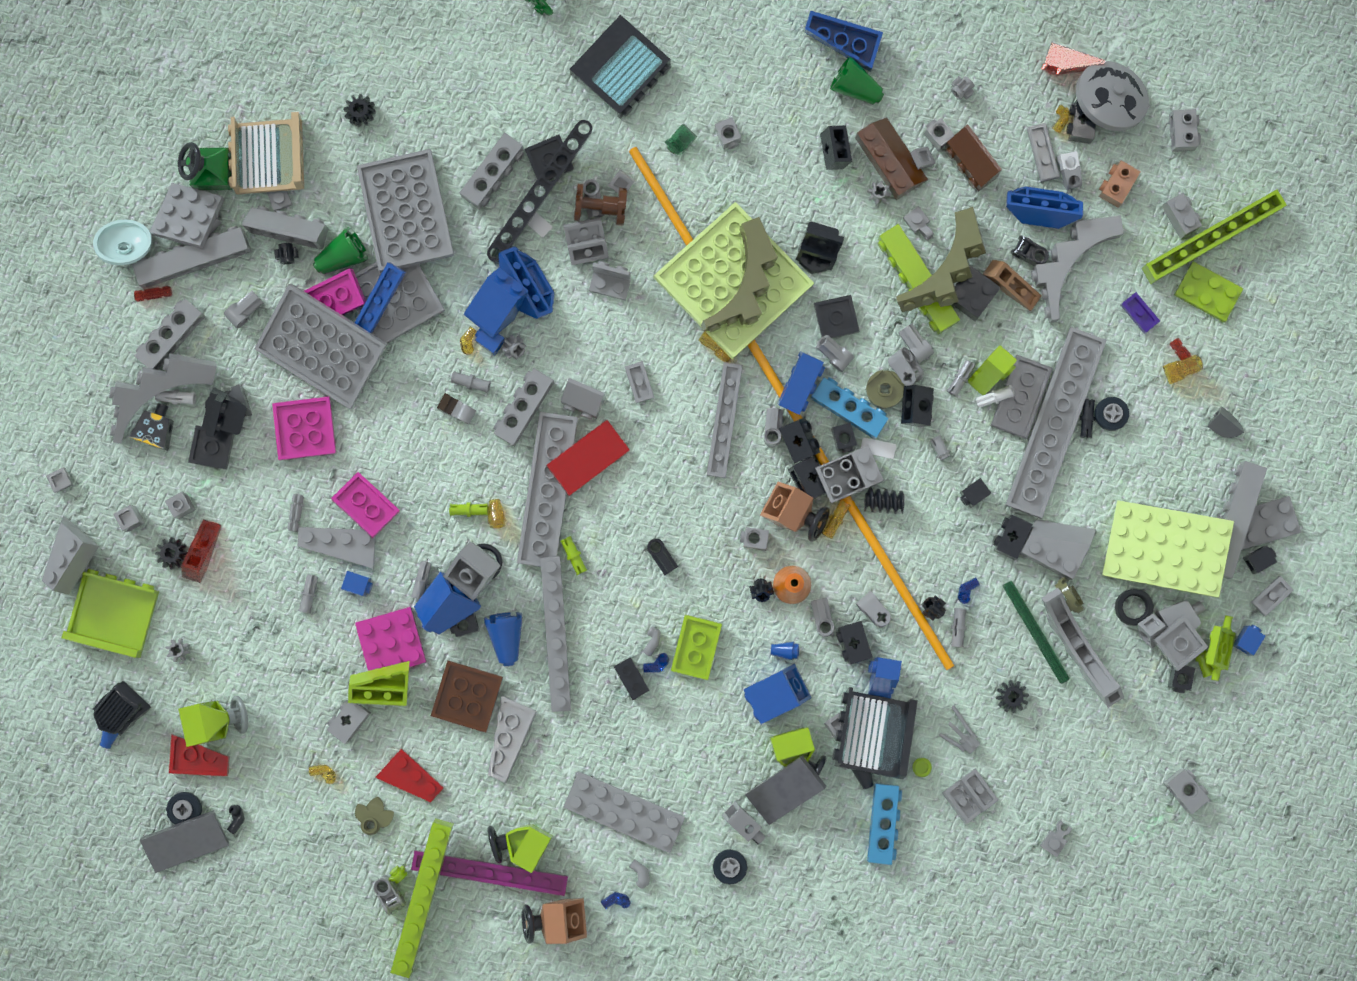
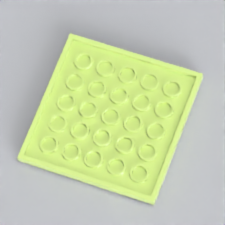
M736 202L653 276L700 327L703 320L718 313L732 300L743 280L746 256L744 242L739 229L742 223L752 220V218ZM770 237V242L778 258L772 268L763 269L770 284L766 291L767 293L757 298L754 296L762 312L758 318L759 321L751 325L747 323L741 325L738 318V321L734 324L727 325L726 323L714 332L706 331L732 360L814 285V282Z

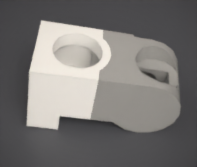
M1077 151L1057 156L1065 189L1081 187L1082 177Z

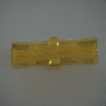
M839 500L834 513L829 516L830 520L822 532L823 535L830 539L834 538L838 527L844 522L843 518L851 506L850 504Z

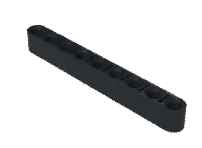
M580 120L574 126L487 250V256L492 262L498 263L499 258L493 259L491 251L498 248L502 252L512 248L592 134V124L589 121ZM586 124L590 130L587 134H581L578 130L579 126ZM570 140L578 142V147L575 150L568 148L567 144ZM563 155L567 158L565 165H559L556 162L559 156ZM548 171L555 172L556 179L548 181L545 177ZM539 186L545 189V194L541 197L536 196L534 193L535 189ZM525 203H533L534 210L526 212L524 210ZM517 217L523 220V225L520 228L513 226V220ZM510 233L512 241L510 243H503V234Z

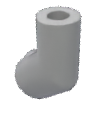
M654 626L647 632V635L652 638L643 650L648 656H651L659 645L661 632Z
M634 859L629 867L637 872L638 881L636 884L639 888L643 889L650 882L649 870Z

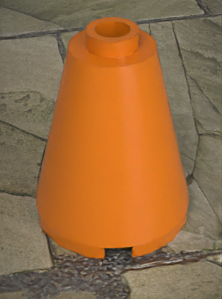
M787 566L779 570L775 575L773 589L781 601L788 604H797L808 597L811 591V579L804 569L798 566ZM791 580H796L798 585L793 587Z

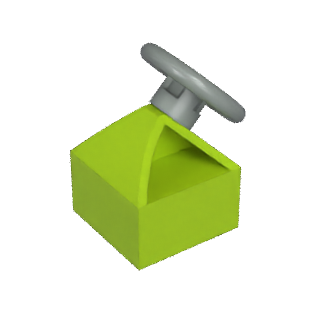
M234 696L231 699L230 709L227 710L223 708L218 700L178 709L186 747L225 739L228 726L234 724L236 730L241 734L246 733L248 729L247 710L239 696Z

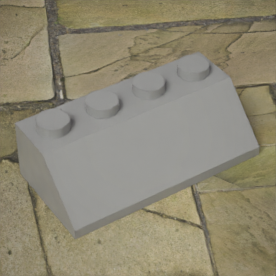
M258 206V208L251 207L242 223V226L249 233L321 250L324 248L328 227L322 220L313 219V221L305 220L306 217L296 214L294 217L287 216L286 212L276 210V213L270 212L268 208Z

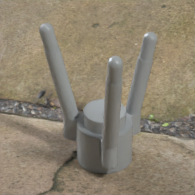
M953 705V711L968 733L964 735L954 724L949 722L948 725L961 737L960 743L942 733L939 736L958 747L962 752L966 750L971 754L980 744L976 739L978 736L972 732L962 715Z

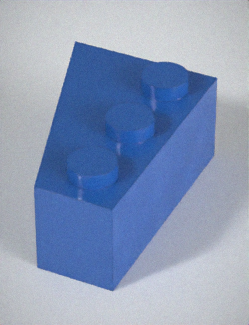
M879 657L869 661L868 673H871L868 694L891 699V694L894 693L892 688H896L899 682L902 661Z

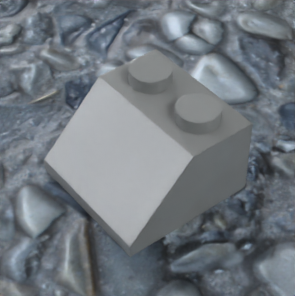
M569 378L561 403L564 404L563 408L571 412L578 410L582 412L581 416L592 419L594 417L597 419L606 397L604 392Z

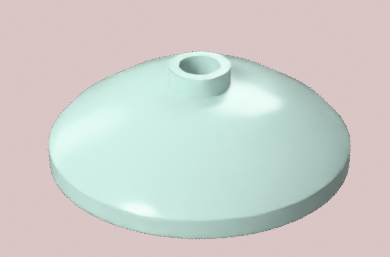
M133 220L110 222L98 230L93 240L96 255L102 261L112 265H128L137 262L149 252L152 245L151 234L147 227Z

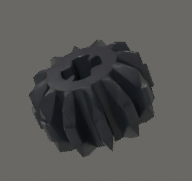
M359 94L358 99H356L352 95L353 101L346 100L348 106L343 108L344 112H347L345 118L350 119L351 125L356 123L360 127L363 122L367 126L368 119L370 121L374 120L372 114H376V110L373 109L375 104L370 102L368 96L363 99V95ZM361 108L363 112L358 113L357 109Z
M170 537L169 542L167 539H163L164 546L158 544L157 547L161 550L160 552H155V555L161 556L157 559V562H163L162 567L167 568L169 566L170 570H174L175 565L181 568L182 564L180 561L186 563L187 559L183 557L184 555H189V552L183 551L187 548V545H181L182 540L177 539L175 541L174 537ZM170 550L175 551V553H173L175 555L174 557L169 556V553L171 554V552H169Z
M1009 680L1008 686L1003 682L1001 685L1004 690L999 688L996 690L1002 693L1001 696H996L995 698L997 700L1002 699L998 706L1002 707L1005 705V712H1008L1010 707L1012 713H1016V707L1022 711L1021 703L1028 704V701L1023 700V697H1029V694L1022 693L1026 690V686L1019 688L1021 683L1019 681L1014 685L1013 680ZM1011 691H1014L1013 694H1016V698L1013 699V702H1011L1012 699H1008V695H1011Z

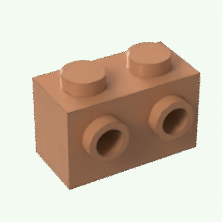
M1122 160L1117 165L1113 164L1108 173L1111 175L1109 180H1104L1099 188L1102 191L1099 197L1119 208L1141 171Z

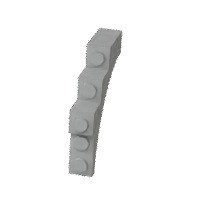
M1121 215L1075 221L1070 228V235L1074 241L1055 243L1053 249H1051V259L1055 260V262L1035 265L1033 271H1031L1032 282H1035L1036 287L1043 286L1041 295L1042 299L1046 301L1044 314L1045 318H1048L1049 323L1057 322L1060 319L1059 301L1061 288L1073 263L1090 248L1102 242L1120 238L1124 234Z
M169 353V358H165L163 370L166 371L142 367V372H138L136 384L139 385L116 381L115 387H111L109 398H112V405H117L113 415L116 418L115 425L112 424L110 429V436H113V442L121 444L125 429L133 415L155 395L181 385L197 383L213 385L217 367L216 362Z
M1059 588L1047 593L1041 599L1047 611L1046 617L1050 627L1062 640L1066 652L1079 666L1083 678L1109 708L1124 698L1120 685L1090 646Z

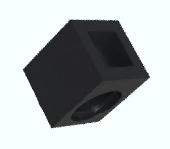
M851 423L832 427L831 431L836 450H842V453L853 451V447L857 443ZM842 434L848 435L849 443H841L839 436Z
M979 478L960 492V500L966 507L969 505L972 508L989 496L991 491L982 479Z
M1268 545L1262 546L1243 557L1252 574H1257L1277 563L1275 559L1277 557L1276 553Z
M475 613L463 619L469 624L467 630L461 631L459 629V622L450 628L451 634H455L456 637L480 631Z
M1172 666L1168 687H1172L1174 692L1183 694L1185 690L1191 691L1195 668L1184 666L1179 671H1176ZM1179 674H1183L1185 677V682L1182 685L1177 681Z

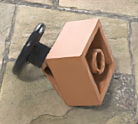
M777 482L760 516L777 526L794 532L806 526L809 528L808 540L814 542L822 534L828 522L830 509L825 506L817 514L813 513V497L794 486Z
M584 898L561 899L543 904L540 915H533L528 904L522 907V929L528 944L533 943L535 931H542L546 944H567L587 938Z

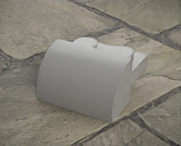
M601 217L563 225L571 265L609 258Z

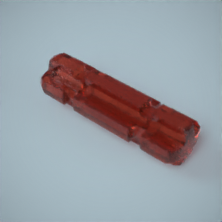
M170 286L134 291V298L137 302L144 301V299L151 300L162 298V296H172Z
M1176 338L1170 343V346L1173 350L1177 351L1175 352L1184 365H1187L1188 371L1192 373L1199 368V365L1196 361L1192 360L1193 357L1187 348L1182 346V341Z

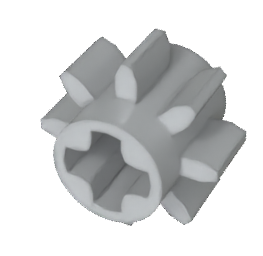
M958 76L951 84L953 86L951 91L959 100L963 97L967 100L973 95L975 85L968 77L965 76L961 79Z
M883 181L877 185L873 182V189L867 190V193L871 194L868 200L871 201L873 199L875 205L881 201L885 204V197L891 196L887 192L890 186L885 187ZM876 190L878 192L882 191V196L880 194L876 195Z
M510 335V337L504 340L501 349L505 351L504 355L509 359L513 357L517 360L518 357L524 355L525 347L527 346L523 343L521 337L517 336L515 338L513 335Z
M179 638L178 643L175 640H171L172 644L165 647L169 650L167 657H174L173 662H177L179 658L185 661V655L191 654L187 649L190 644H183L182 638ZM179 647V649H182V652L178 653L175 651V648Z

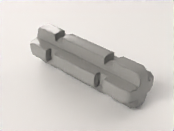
M293 494L292 496L293 504H291L290 522H288L287 528L289 531L298 532L303 495Z

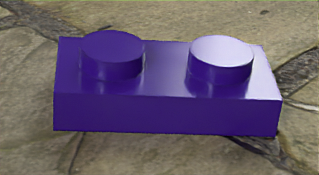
M1137 292L1120 304L1144 334L1160 322L1159 318Z

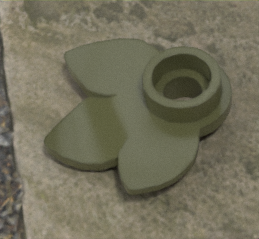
M375 797L367 806L357 804L355 816L361 822V830L367 835H374L380 828L387 827L391 823L394 811L384 810L381 798ZM368 822L374 823L373 829L368 828Z

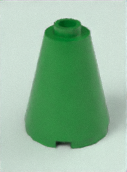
M851 57L844 61L838 70L837 77H834L830 85V89L833 92L872 105L879 103L884 96V93H882L883 88Z
M350 227L345 228L314 258L313 266L318 273H331L368 260V255L364 256L363 253L366 249L355 232L351 234L349 231L351 230Z

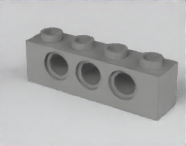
M504 132L459 192L461 197L479 210L482 206L485 207L489 203L490 195L493 191L497 192L501 187L502 179L505 176L508 177L512 172L513 164L516 161L519 162L524 156L523 145ZM502 154L510 155L506 161L500 160V156ZM491 169L499 170L495 176H490L489 171ZM480 184L487 185L484 191H479L477 188Z
M185 298L183 301L177 302L174 306L175 310L162 319L161 326L149 334V339L146 343H142L136 349L137 353L134 357L147 368L159 370L163 366L165 358H169V353L173 354L206 317ZM185 316V322L178 325V318ZM172 330V337L165 339V333ZM155 345H159L160 350L153 354L152 348Z
M533 368L532 372L528 371L523 379L525 381L522 388H517L513 395L515 397L512 404L508 403L503 411L505 414L503 419H499L493 428L495 430L494 434L514 447L554 384L553 379ZM530 386H536L538 388V391L535 395H529L527 393V390ZM526 402L528 404L527 409L519 411L517 408L519 403ZM511 418L518 420L517 425L513 428L508 427L507 424Z

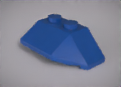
M1027 186L1007 191L1006 207L1022 224L1060 229L1083 217V202L1064 192Z
M517 247L500 252L499 267L528 290L519 311L535 319L551 314L553 312L554 291L536 260L526 253L519 251Z

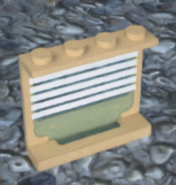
M291 112V119L249 123H237L235 117H231V124H228V133L231 136L228 148L232 159H229L230 171L232 170V176L229 177L230 188L234 189L236 195L304 189L303 128L299 112Z

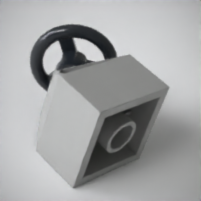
M469 542L457 554L443 577L474 601L487 587L489 582L500 573L502 556L490 544L482 543L476 545ZM483 549L491 551L495 555L496 560Z

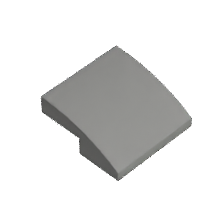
M976 768L942 792L964 824H968L998 801V798Z

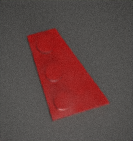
M171 734L169 773L228 776L230 756L202 745L186 747L184 738Z
M400 749L375 777L428 802H432L444 789L432 775L403 749Z

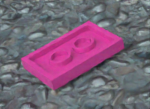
M351 268L304 290V292L341 315H345L366 303L354 270Z
M359 472L331 498L372 539L400 512L391 501Z

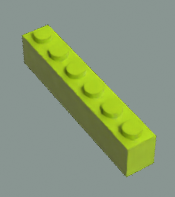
M899 224L879 235V242L877 244L880 250L887 253L889 264L892 268L896 267L899 272L898 277L903 284L906 283L909 288L908 291L919 286L932 276ZM937 301L931 305L918 307L921 314L928 317L930 321L928 324L932 331H936L938 335L957 324L960 320L951 305L940 307Z

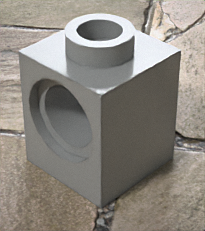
M733 117L715 124V131L723 149H733L739 145L741 136ZM730 131L734 136L728 139L723 134Z
M942 118L938 121L934 119L928 123L924 133L937 151L945 147L946 143L954 136V133ZM934 130H941L943 136L937 137L934 134Z
M180 492L165 500L171 514L176 519H181L196 510L188 494Z
M129 505L113 514L121 530L125 532H130L145 523L137 507Z
M746 527L745 531H741L740 542L743 543L745 548L766 551L769 530ZM752 533L759 536V542L756 544H752L748 539Z
M1154 614L1138 623L1139 637L1152 649L1156 646L1153 639L1166 629V625Z

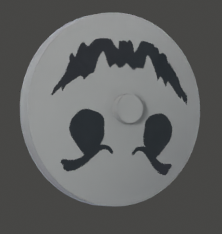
M1112 61L1096 62L1088 66L1077 81L1076 97L1080 108L1092 122L1104 129L1111 131L1132 129L1141 122L1148 111L1149 97L1145 85L1131 69L1122 64Z

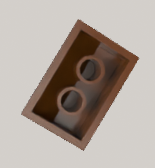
M968 124L945 145L946 154L949 158H954L957 162L958 170L962 174H966L969 178L968 183L973 189L976 188L978 192L997 179L1002 171L1001 167Z

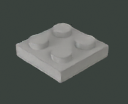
M1185 616L1179 618L1153 639L1176 671H1179L1208 648L1207 644Z

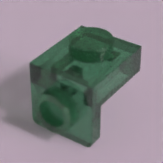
M682 124L671 138L665 141V144L668 145L667 149L671 153L680 155L688 149L698 136L685 124Z

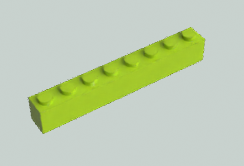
M1278 189L1150 261L1141 269L1149 283L1153 284L1279 212L1287 204Z
M437 818L432 823L390 973L410 978L413 972L454 823Z

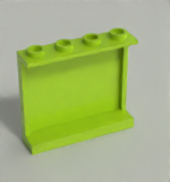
M87 569V572L83 571L67 631H63L61 638L130 657L141 658L159 591L154 590L153 585L143 583L142 586L135 585L136 581L125 578L123 582L117 580L118 576L106 573L104 577L98 575L99 571Z

